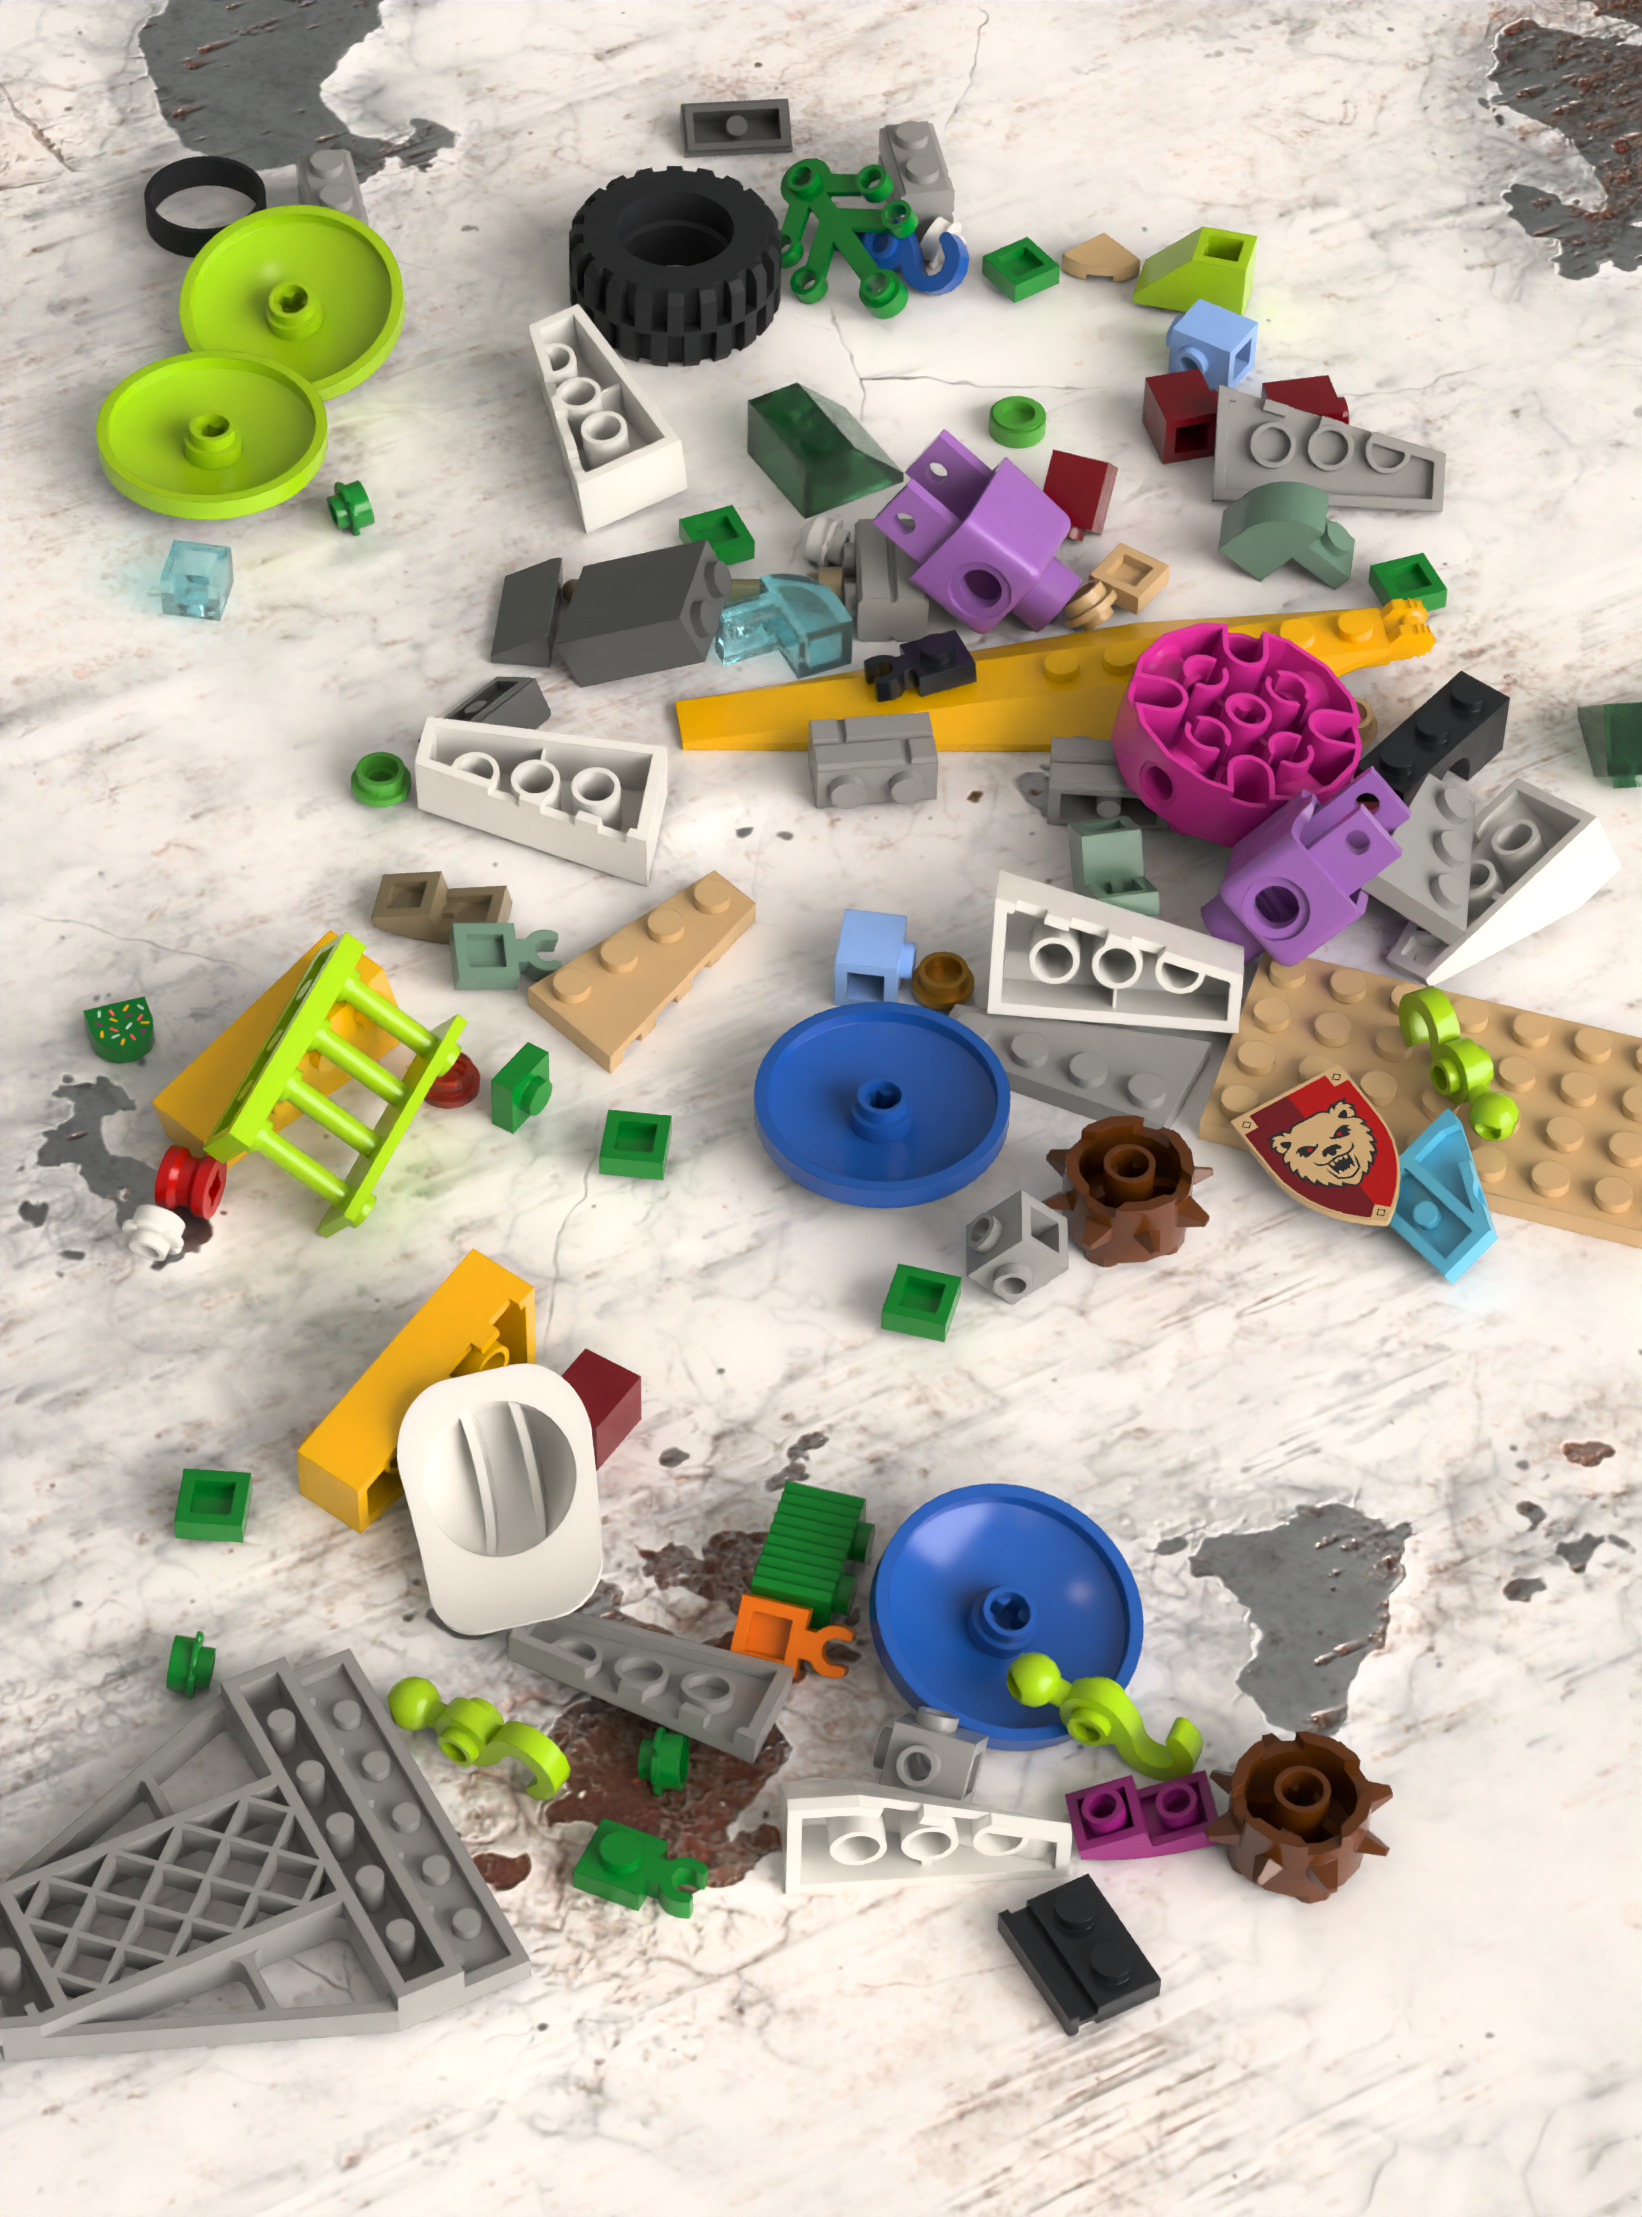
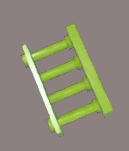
M347 932L318 950L202 1150L222 1164L244 1151H247L249 1154L258 1151L329 1202L331 1205L316 1230L325 1238L348 1226L357 1228L372 1211L377 1197L371 1193L434 1080L436 1077H442L457 1060L462 1047L456 1041L468 1022L457 1014L429 1031L359 980L361 973L355 969V966L366 946ZM345 1000L417 1053L402 1080L330 1029L332 1022L326 1016L334 1002L340 1003ZM314 1050L318 1051L388 1103L373 1131L301 1079L303 1072L297 1066L306 1051L308 1053ZM287 1100L360 1153L345 1181L338 1178L272 1130L273 1122L267 1117L276 1102L282 1103Z

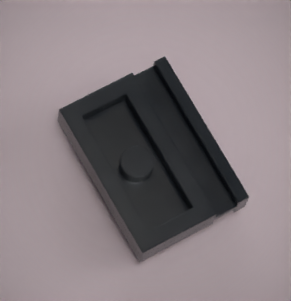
M1089 1873L1027 1900L1026 1907L1014 1913H1010L1008 1909L998 1913L997 1930L1069 2037L1078 2033L1079 2026L1092 2020H1095L1097 2024L1160 1995L1161 1978Z

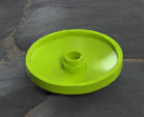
M286 205L268 208L245 216L225 227L209 240L194 258L184 277L179 299L180 323L189 352L227 350L245 352L272 359L303 376L318 392L323 402L357 387L380 368L398 341L406 311L405 291L400 269L385 241L373 229L353 216L338 210L314 205Z
M208 350L183 353L164 358L137 370L125 378L111 391L99 411L96 437L98 457L106 477L127 498L147 509L168 516L194 520H220L243 517L264 511L288 500L302 490L315 477L325 460L328 449V424L326 410L318 392L303 376L293 369L272 359L255 354L227 350Z

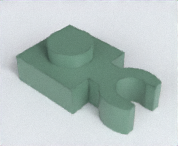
M452 923L448 937L455 990H516L520 974H525L531 980L538 982L562 967L561 961H545L536 954L537 952H554L558 942V933L555 931L537 930L526 939H516L514 923Z

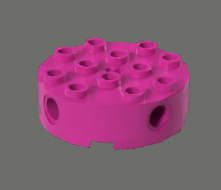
M1198 623L1164 633L1139 656L1118 707L1111 734V742L1118 768L1124 778L1126 787L1132 793L1138 795L1146 807L1167 820L1169 827L1180 835L1196 836L1228 848H1233L1237 842L1303 789L1308 790L1312 794L1314 793L1317 800L1323 804L1351 782L1362 750L1361 738L1357 728L1361 718L1355 698L1329 666L1292 641L1262 631L1260 638L1257 639L1242 633H1228V624Z

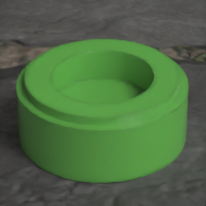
M1010 396L997 401L991 407L989 433L993 440L1000 445L1022 449L1034 446L1043 439L1046 429V411L1037 401L1024 396Z

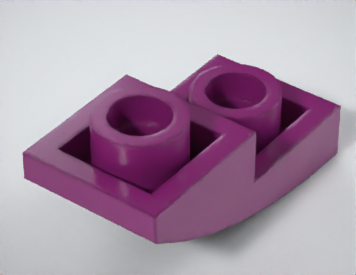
M1205 1770L1142 1789H1137L1133 1776L1129 1775L1065 1794L1078 1852L1082 1860L1151 1858L1219 1844L1208 1841L1205 1834V1828L1219 1818L1211 1784Z

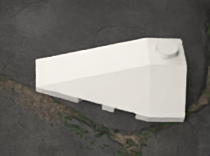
M1516 778L1474 818L1467 932L1453 944L1448 945L1410 920L1386 958L1389 965L1425 986H1435L1580 908L1622 868L1598 817Z

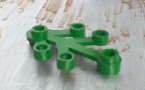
M809 158L795 163L783 176L780 191L789 207L782 230H780L781 249L786 245H790L786 252L781 253V268H791L801 260L804 249L800 241L810 213L813 212L819 220L806 266L796 270L790 280L792 291L802 303L814 304L826 295L828 290L826 277L835 247L837 246L860 279L859 298L873 317L889 319L899 314L906 306L908 290L895 272L881 269L877 266L854 232L889 233L897 239L908 237L915 231L918 225V217L914 210L904 200H894L888 203L883 210L837 208L831 200L832 197L863 196L870 203L884 201L893 190V181L882 166L876 164L868 165L858 174H832L831 169L825 162ZM880 179V182L875 187L869 188L872 182ZM905 215L902 221L893 224L897 217ZM815 280L810 288L803 290L808 282Z

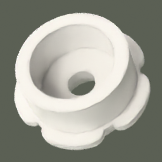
M940 216L926 232L920 247L923 258L930 262L928 266L930 269H935L940 262L944 264L945 256L939 243V237L943 232H950L960 236L965 244L966 238L959 235L962 228L960 222L951 223Z
M822 515L817 516L806 541L804 559L818 563L819 567H827L829 562L841 564L843 561V543H850L851 532L842 529L844 525L842 516L837 515L835 520Z
M148 1204L139 1205L132 1220L128 1219L123 1222L122 1231L125 1235L130 1236L129 1248L142 1258L151 1261H164L167 1254L177 1255L182 1250L184 1241L181 1236L185 1229V1223L179 1216L167 1209Z

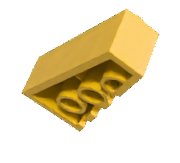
M329 930L151 1101L166 1135L178 1145L188 1148L191 1155L199 1158L209 1155L202 1148L318 950L339 937L333 931ZM362 954L355 966V969L361 973L359 980L398 1008L384 969ZM345 1000L340 1003L334 1002L326 1016L332 1022L331 1030L374 1061H377L402 1043ZM316 1050L311 1053L306 1051L297 1066L303 1072L301 1079L326 1097L353 1078ZM285 1100L282 1103L276 1102L267 1118L273 1122L272 1130L278 1133L304 1113ZM244 1151L227 1161V1169L249 1153Z
M473 1248L321 1424L304 1438L297 1450L300 1494L359 1534L369 1527L405 1494L397 1462L398 1436L407 1410L425 1389L446 1379L513 1364L528 1363L536 1365L534 1287Z

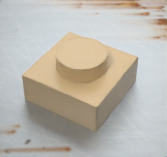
M1120 543L1089 574L1088 582L1100 579L1105 588L1112 587L1117 594V599L1112 604L1138 615L1168 584L1170 566Z

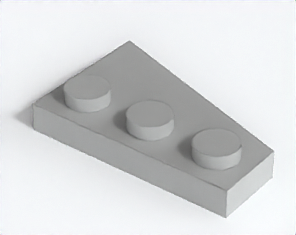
M1428 773L1412 786L1404 800V803L1412 811L1411 817L1389 834L1402 848L1401 857L1360 888L1448 945H1451L1467 932L1475 803L1468 799L1459 789L1448 786Z

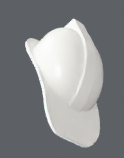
M528 1363L513 1364L446 1379L425 1389L413 1401L402 1421L397 1443V1462L418 1541L430 1601L438 1617L447 1627L458 1633L483 1635L560 1618L580 1608L596 1589L603 1564L592 1428L586 1408L576 1391L554 1371L540 1365Z

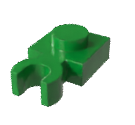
M602 1818L573 1871L574 1888L638 1912L646 1897L649 1896L657 1899L661 1908L669 1915L689 1919L693 1913V1895L679 1891L676 1887L691 1885L697 1889L705 1890L708 1885V1867L701 1861L689 1857L676 1858L671 1861L667 1860L668 1841Z

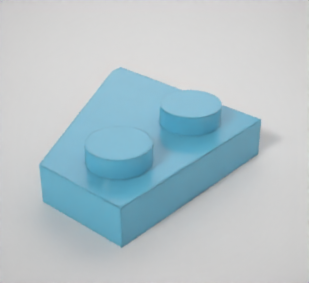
M1447 1108L1399 1156L1400 1192L1396 1209L1389 1225L1453 1284L1498 1239L1462 1122Z

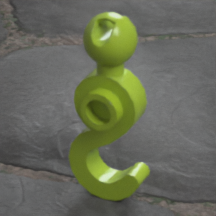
M1434 986L1403 995L1399 1002L1398 1016L1404 1041L1408 1047L1429 1041L1432 1057L1430 1077L1436 1091L1457 1105L1469 1102L1471 1105L1469 1122L1472 1130L1479 1137L1486 1141H1502L1511 1136L1519 1116L1517 1104L1508 1095L1502 1092H1492L1489 1088V1083L1494 1075L1492 1060L1484 1047L1477 1045L1470 1038H1461L1459 1022L1447 996Z
M1038 1652L1021 1654L1008 1667L1006 1685L1011 1697L1020 1704L1033 1708L1046 1705L1047 1703L1060 1708L1059 1716L1062 1723L1067 1727L1069 1734L1078 1742L1095 1747L1115 1744L1119 1755L1130 1767L1142 1775L1156 1780L1169 1781L1192 1774L1202 1753L1204 1742L1199 1730L1190 1720L1184 1717H1177L1166 1738L1165 1743L1167 1746H1164L1148 1736L1140 1714L1126 1695L1124 1689L1115 1681L1106 1677L1095 1676L1092 1678L1076 1679L1073 1683H1070L1061 1678L1056 1662L1047 1655Z
M417 1676L403 1678L390 1689L387 1700L392 1721L398 1727L409 1731L422 1730L427 1727L434 1729L439 1737L437 1740L439 1749L457 1765L469 1767L472 1764L486 1767L499 1763L505 1756L517 1758L524 1762L535 1774L533 1780L526 1787V1792L536 1800L548 1801L570 1776V1766L567 1758L545 1734L519 1721H508L504 1724L500 1712L489 1702L481 1698L473 1697L469 1700L455 1697L447 1705L441 1702V1696L435 1685L428 1679Z

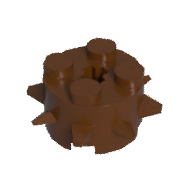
M1136 1115L1110 1116L1088 1124L1082 1129L1081 1139L1071 1149H1051L1046 1155L1047 1162L1063 1178L1062 1191L1041 1202L1051 1209L1061 1210L1062 1215L1067 1218L1068 1234L1074 1243L1084 1249L1085 1258L1089 1262L1103 1268L1112 1267L1118 1263L1147 1262L1162 1255L1177 1253L1184 1243L1187 1227H1205L1210 1219V1216L1192 1198L1193 1185L1213 1175V1169L1211 1167L1194 1166L1192 1151L1179 1133L1166 1127L1158 1130L1144 1127V1117Z
M1307 1731L1296 1732L1295 1740L1281 1741L1273 1733L1262 1735L1261 1741L1254 1743L1238 1760L1234 1772L1219 1770L1211 1772L1209 1778L1229 1795L1228 1811L1207 1826L1205 1834L1208 1841L1227 1844V1857L1232 1869L1250 1879L1256 1886L1275 1893L1295 1897L1301 1902L1311 1904L1327 1900L1331 1893L1337 1892V1888L1344 1885L1360 1868L1364 1853L1379 1856L1388 1855L1390 1848L1369 1831L1371 1814L1393 1798V1792L1390 1785L1368 1781L1360 1770L1361 1760L1341 1741Z

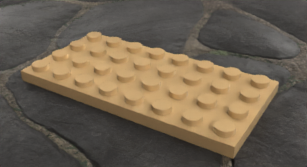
M1266 950L1263 952L1240 1013L1239 1032L1233 1033L1201 1117L1198 1139L1249 1151L1231 1128L1230 1121L1327 1069L1340 1064L1387 1123L1394 1137L1399 1156L1449 1108L1462 1122L1489 1211L1642 1249V1038L1441 990L1455 1010L1461 1038H1470L1477 1045L1484 1047L1492 1060L1494 1075L1489 1083V1088L1492 1092H1502L1515 1101L1519 1109V1116L1511 1136L1502 1141H1486L1472 1130L1469 1122L1471 1107L1469 1102L1457 1105L1436 1091L1430 1077L1432 1057L1429 1041L1412 1047H1408L1404 1041L1399 1024V1002L1403 995L1428 986L1308 957L1294 966L1285 967L1278 964Z

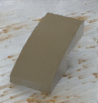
M442 871L383 874L371 920L374 927L393 934L449 945L448 935L452 923H508L513 902L507 885L448 889Z

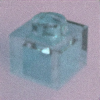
M173 540L160 577L163 614L221 621L234 583L231 547Z

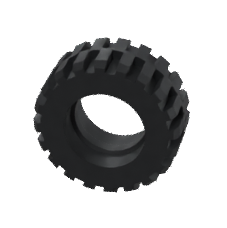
M667 166L666 171L653 172L652 168L637 170L634 177L628 179L622 175L611 180L606 186V190L601 188L596 190L585 201V205L581 206L572 220V229L569 232L571 306L579 304L612 349H619L620 354L624 358L636 362L643 358L651 360L654 366L668 367V362H683V367L697 366L701 360L711 358L713 362L728 358L731 350L736 348L742 351L756 340V335L761 336L772 323L773 315L779 309L781 300L782 242L781 231L778 229V220L773 211L765 205L764 200L751 188L743 190V185L740 181L727 175L723 179L716 177L712 170L697 168V171L693 172L683 171V166ZM668 265H680V266H678V267H672V266H668Z

